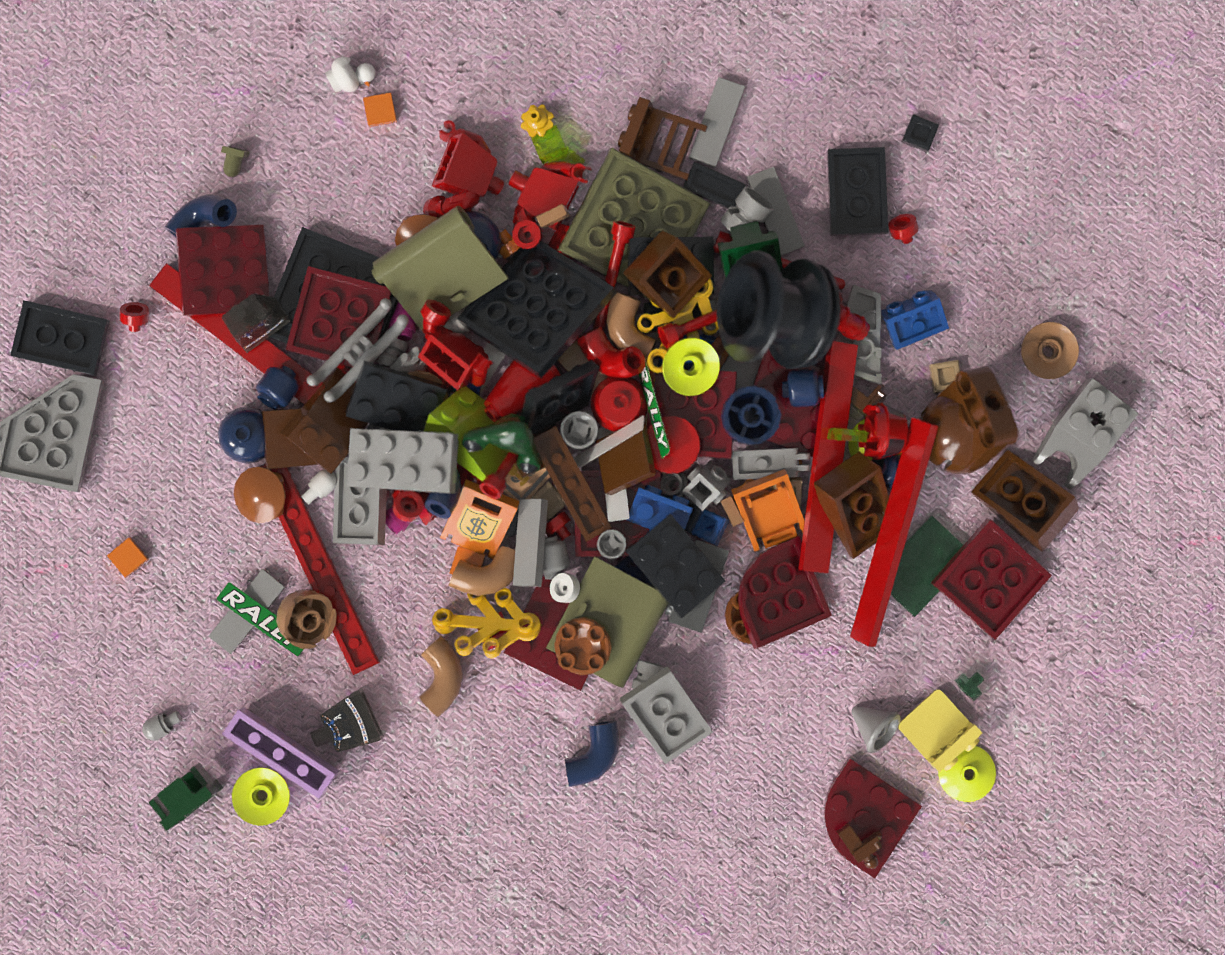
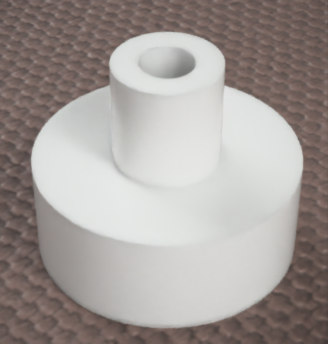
M560 573L552 579L550 593L554 600L570 603L578 597L580 583L574 575Z

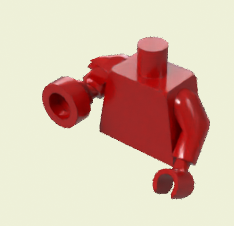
M451 120L444 122V127L451 130L450 132L446 133L439 130L440 139L448 142L432 186L456 195L448 198L435 196L429 198L423 206V214L439 218L456 206L462 207L464 211H471L487 191L498 195L504 186V180L493 175L497 166V159L491 155V151L483 137L463 128L457 130L454 122Z
M566 161L548 162L543 164L541 168L534 167L530 177L515 170L508 185L522 192L514 209L512 222L515 225L512 237L517 246L523 249H532L540 243L542 231L536 223L535 217L561 204L566 205L568 210L581 183H588V180L583 179V172L585 170L592 171L591 167ZM563 220L549 226V228L557 231L558 226Z
M426 300L420 312L423 317L422 332L425 334L427 341L418 358L457 390L464 388L470 383L477 387L482 386L487 379V370L493 363L489 359L488 354L485 353L480 345H475L465 335L453 333L444 327L451 316V311L448 307L436 300Z
M457 463L456 468L460 473L462 487L466 479L479 485L482 483L480 479ZM395 490L393 492V511L398 519L411 522L420 517L422 522L428 525L437 517L425 507V501L431 492Z

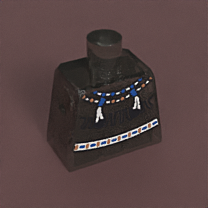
M256 293L251 294L238 305H234L222 316V320L235 340L247 353L291 321L275 297Z
M363 688L354 691L322 713L320 718L324 726L310 732L317 748L332 742L336 752L378 742L384 738Z

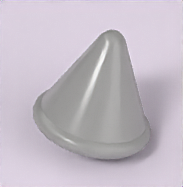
M855 706L851 710L852 716L866 744V749L870 753L879 751L891 740L901 721L898 712H887Z

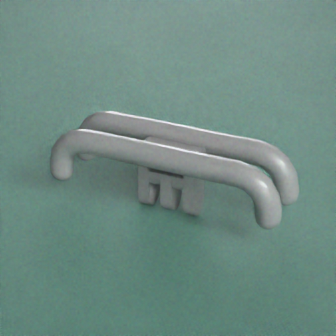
M382 299L376 310L314 374L308 376L307 383L310 386H317L344 359L353 366L331 390L325 392L324 399L327 402L337 400L357 380L364 360L373 363L408 325V317L402 314L397 317L396 322L374 345L366 338L391 309L392 304L389 299Z

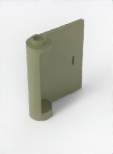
M456 206L373 262L374 269H372V274L376 281L386 285L421 330L423 328V317L420 311L426 300L432 299L444 304L449 308L452 316L508 279V275L474 233V225L471 219L460 206Z
M594 556L580 583L578 597L573 602H570L546 648L555 652L556 635L561 626L570 620L583 617L595 620L605 628L610 636L611 652L609 660L604 667L593 674L618 687L624 688L668 603L652 584L644 583Z

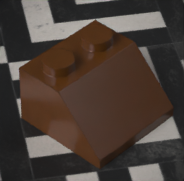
M661 231L624 272L625 276L640 292L673 319L712 277L679 238L664 231Z

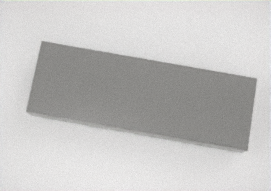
M718 77L701 123L708 127L706 133L698 131L689 159L716 168L745 86Z
M771 167L748 176L747 180L750 188L763 195L774 207L773 212L764 224L767 232H777L781 256L804 248V242L775 168Z
M519 499L513 586L541 587L548 500Z
M262 569L244 593L269 609L286 586L265 569ZM230 609L208 637L229 654H233L254 626Z

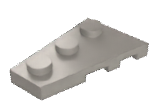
M853 285L846 306L849 307L852 313L866 318L867 323L870 325L869 333L863 340L856 341L846 338L839 331L834 341L858 345L854 377L879 385L882 383L880 363L881 294Z

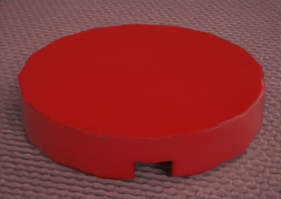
M666 416L661 419L670 452L663 459L660 455L653 426L651 425L647 430L655 469L667 474H675L689 469L697 461L701 451V442L696 428L688 420L677 416Z

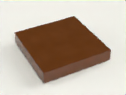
M301 408L262 411L267 469L318 465L281 434Z
M645 421L643 423V430L598 457L605 494H616L656 475ZM615 432L595 441V443H599L600 441L604 440L605 438L609 437Z

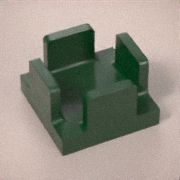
M758 222L731 227L730 233L733 241L717 243L725 278L736 261L751 251L767 253L774 259L780 272L783 270L777 232L769 231L767 234H762Z
M198 763L183 777H178L148 803L162 821L159 823L167 832L221 791L223 786L217 779L213 780L204 767Z

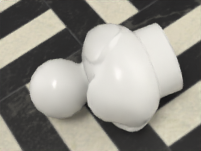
M339 57L333 61L331 70L325 72L335 93L341 90L351 93L358 89L360 82L370 86V82L375 77L374 67L369 63H362L354 72L350 65L351 59L349 57Z

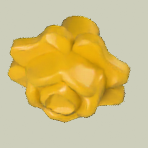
M543 104L539 105L538 108L535 105H531L529 110L521 115L523 120L521 128L527 131L530 137H535L537 134L539 137H544L546 132L554 127L551 121L554 118V114L549 112Z

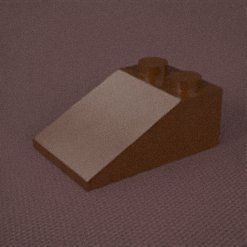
M337 367L281 432L283 436L330 474L349 453L350 429H365L368 424L367 422L346 417L345 414L356 384L355 382L334 402H327L324 399L325 392L331 390L346 375Z
M1008 449L971 491L973 496L1018 535L1042 552L1079 510L1075 496Z
M857 452L814 483L820 504L852 559L877 542L889 500L880 466L862 453Z

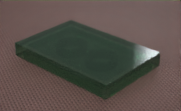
M932 515L905 542L891 591V596L913 617L939 592L931 584L932 580L963 546Z

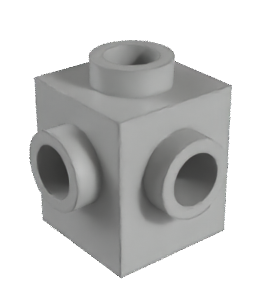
M710 461L704 468L698 465L687 478L691 482L682 492L703 511L711 502L717 505L728 492L724 488L731 480L721 467L714 465Z

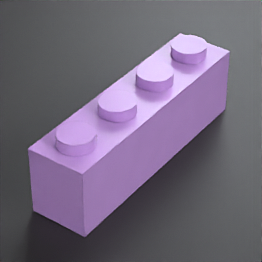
M245 707L236 712L222 735L318 799L324 795L340 771Z

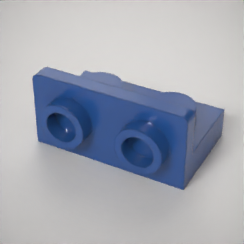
M932 290L916 292L912 298L902 302H892L885 309L881 310V318L886 323L893 347L896 350L949 329L941 300Z
M647 484L645 489L638 488L629 512L630 518L627 521L652 529L668 514H671L685 530L693 508L688 506L689 500L673 495L670 500L661 496L662 490Z

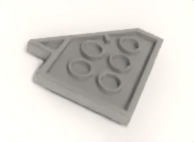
M73 374L0 422V476L80 493L104 381Z

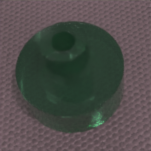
M978 672L974 673L970 678L962 673L954 680L955 684L973 702L982 695L977 687L984 681V678Z

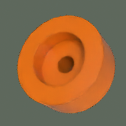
M504 229L500 232L503 245L499 253L506 259L520 247L514 242L509 232Z

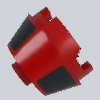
M884 403L867 405L863 409L864 414H867L864 424H858L857 435L858 446L865 449L863 455L879 460L900 454L906 445L908 436V423L905 414Z

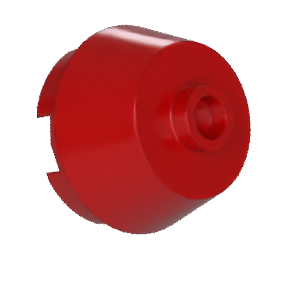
M608 377L597 385L592 394V413L596 421L607 430L615 432L641 416L645 418L648 407L642 385L634 378L618 379Z

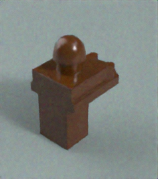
M882 383L879 384L869 397H866L853 386L850 405L866 417L867 414H864L863 409L867 405H877V403H883L886 400L887 395L883 392L885 386Z
M848 823L836 831L858 863L863 860L864 865L869 869H874L878 866V858L873 853L881 848L879 840L882 838V834L880 831L872 833L862 841H860Z

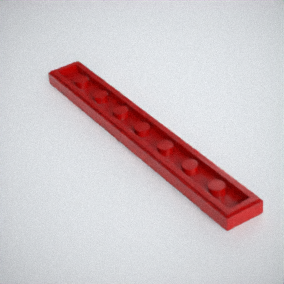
M166 263L149 286L182 311L179 272ZM233 313L189 316L264 374L269 367L281 368L284 365L292 369L296 373L295 379L299 384V390L294 397L304 405L322 385L323 382L317 386H310L307 383V378L312 374L264 337L245 349V346L262 335L256 334V337L254 335V338L250 341L247 337L240 339L253 329Z
M833 341L826 353L823 376L824 398L820 399L798 570L829 573L834 527L820 504L814 483L843 463L858 345Z
M911 418L906 445L900 457L850 634L851 638L868 647H876L938 430L937 425L920 418Z
M288 467L270 469L272 472L281 474L284 480L283 485L286 496L284 512L278 518L312 589L326 596L336 611V624L332 632L352 674L355 675L380 663Z

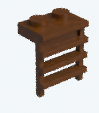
M639 97L637 104H633L628 114L630 123L627 131L623 130L619 137V151L644 166L656 169L658 172H664L673 177L688 180L689 174L681 171L682 165L696 129L706 133L708 127L656 109L650 100ZM664 119L673 122L656 163L650 161L649 158ZM682 124L688 126V130L674 167L671 168L665 166L679 126Z

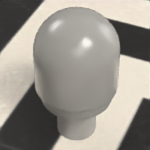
M178 711L169 715L165 713L157 714L145 721L142 732L149 740H159L173 731V725L181 722L182 717Z

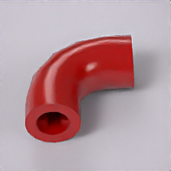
M601 326L584 333L576 339L588 361L593 360L599 366V371L604 375L618 379L629 378L640 374L645 368L644 355L638 348L632 346L622 350L615 348L608 340Z

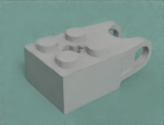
M1095 379L1085 380L1050 425V429L1034 455L1033 462L1040 465L1056 451L1065 453L1071 461V469L1064 486L1070 490L1081 482L1106 457L1139 413ZM1096 414L1099 422L1092 425L1091 421L1093 419L1090 418V415Z

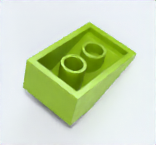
M465 386L457 390L429 414L424 432L458 434L457 463L483 481L486 475L497 471L508 451L489 444L482 451L471 452L462 445V437L467 431L476 427L497 423L493 422L484 411L486 408L484 405L485 400Z

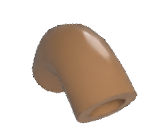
M616 291L617 294L609 303L606 319L609 337L619 350L630 346L638 348L647 361L648 355L656 346L657 339L643 334L635 325V316L641 301Z
M500 546L492 562L484 567L473 566L460 560L452 574L449 586L461 592L477 596L498 592L508 586L513 580L515 550Z
M443 636L439 637L421 654L433 669L434 679L432 684L419 698L437 717L441 716L456 699L463 679L460 659Z

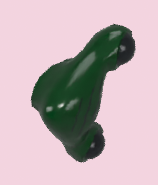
M517 414L504 416L497 423L473 428L464 433L462 437V445L468 451H482L487 445L492 444L505 451L518 454L517 466L522 472L533 473L541 468V456L536 449L532 431L528 426V420L523 416Z

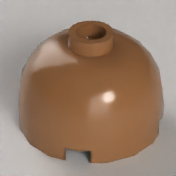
M300 589L287 595L282 600L277 610L276 622L280 633L289 643L301 649L316 647V643L322 639L326 640L331 635L336 624L337 614L332 607L331 601L326 596L311 589Z

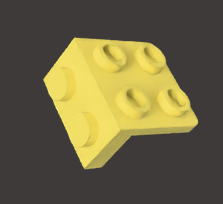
M938 689L934 690L905 716L898 726V729L932 767L939 772L943 769L945 771L951 769L958 762L957 756L964 750L968 752L979 743L978 737L982 734L979 728L969 722L951 700Z

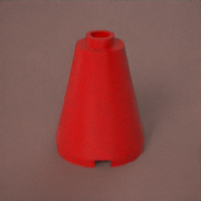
M512 360L484 401L486 407L484 411L493 422H497L502 417L510 414L519 415L522 413L525 395L531 388L539 387L549 382L554 376L561 375L553 365L541 379Z

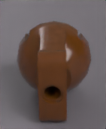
M986 366L958 372L956 379L927 404L920 419L938 426L929 460L936 466L941 465L943 462L946 463L944 470L952 474H969L983 468L1004 448L1016 443L1019 437L1016 421L1001 386L992 370Z

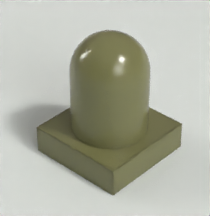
M222 146L221 152L226 153L223 171L228 177H236L240 173L243 158H248L250 151Z

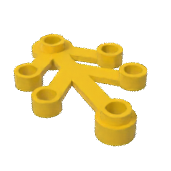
M711 278L704 284L703 291L697 292L674 319L665 312L653 315L643 314L637 321L638 329L647 333L655 326L672 321V324L677 323L678 325L694 319L692 311L696 303H698L702 315L712 312L708 298L713 292ZM651 301L653 306L659 308L655 303ZM642 319H649L651 326L649 328L643 327L641 324ZM717 322L714 323L715 330L713 331L707 330L706 327L701 328L705 335H714L718 331ZM697 330L686 334L687 338L700 339ZM662 343L659 349L652 350L647 357V366L654 373L663 372L662 366L657 367L653 364V358L659 357L663 360L668 351Z
M508 588L499 590L495 593L494 597L498 606L505 608L513 619L501 618L487 601L486 595L472 598L473 594L468 593L467 596L470 603L477 606L485 617L455 615L451 610L445 608L438 609L432 617V623L440 634H449L456 627L480 629L470 637L460 636L456 639L454 643L458 654L462 656L471 654L473 649L483 642L482 649L488 658H496L503 649L518 639L523 641L535 639L541 629L539 618L532 613H523L513 601L512 593ZM504 595H507V596H508L507 599H505V600H500V598H501L502 596H504ZM530 623L528 627H522L523 625ZM500 630L508 631L498 640L490 638ZM468 643L466 648H460L462 644ZM490 646H496L494 650L488 651Z

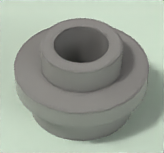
M682 473L666 474L661 480L662 494L670 500L673 495L683 498L685 494L682 490L689 484L686 476ZM675 482H679L678 489L676 491H673V484Z

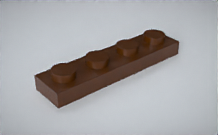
M556 426L535 437V446L541 456V461L585 541L587 542L612 528Z

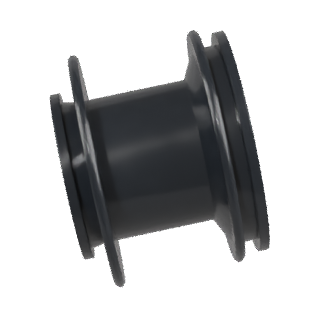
M751 251L744 254L730 269L718 295L716 317L724 348L734 360L741 363L753 362L764 355L769 349L774 360L787 369H798L815 365L828 352L837 333L841 310L839 289L830 270L813 260L806 258L797 259L790 262L780 272L774 259L767 253Z

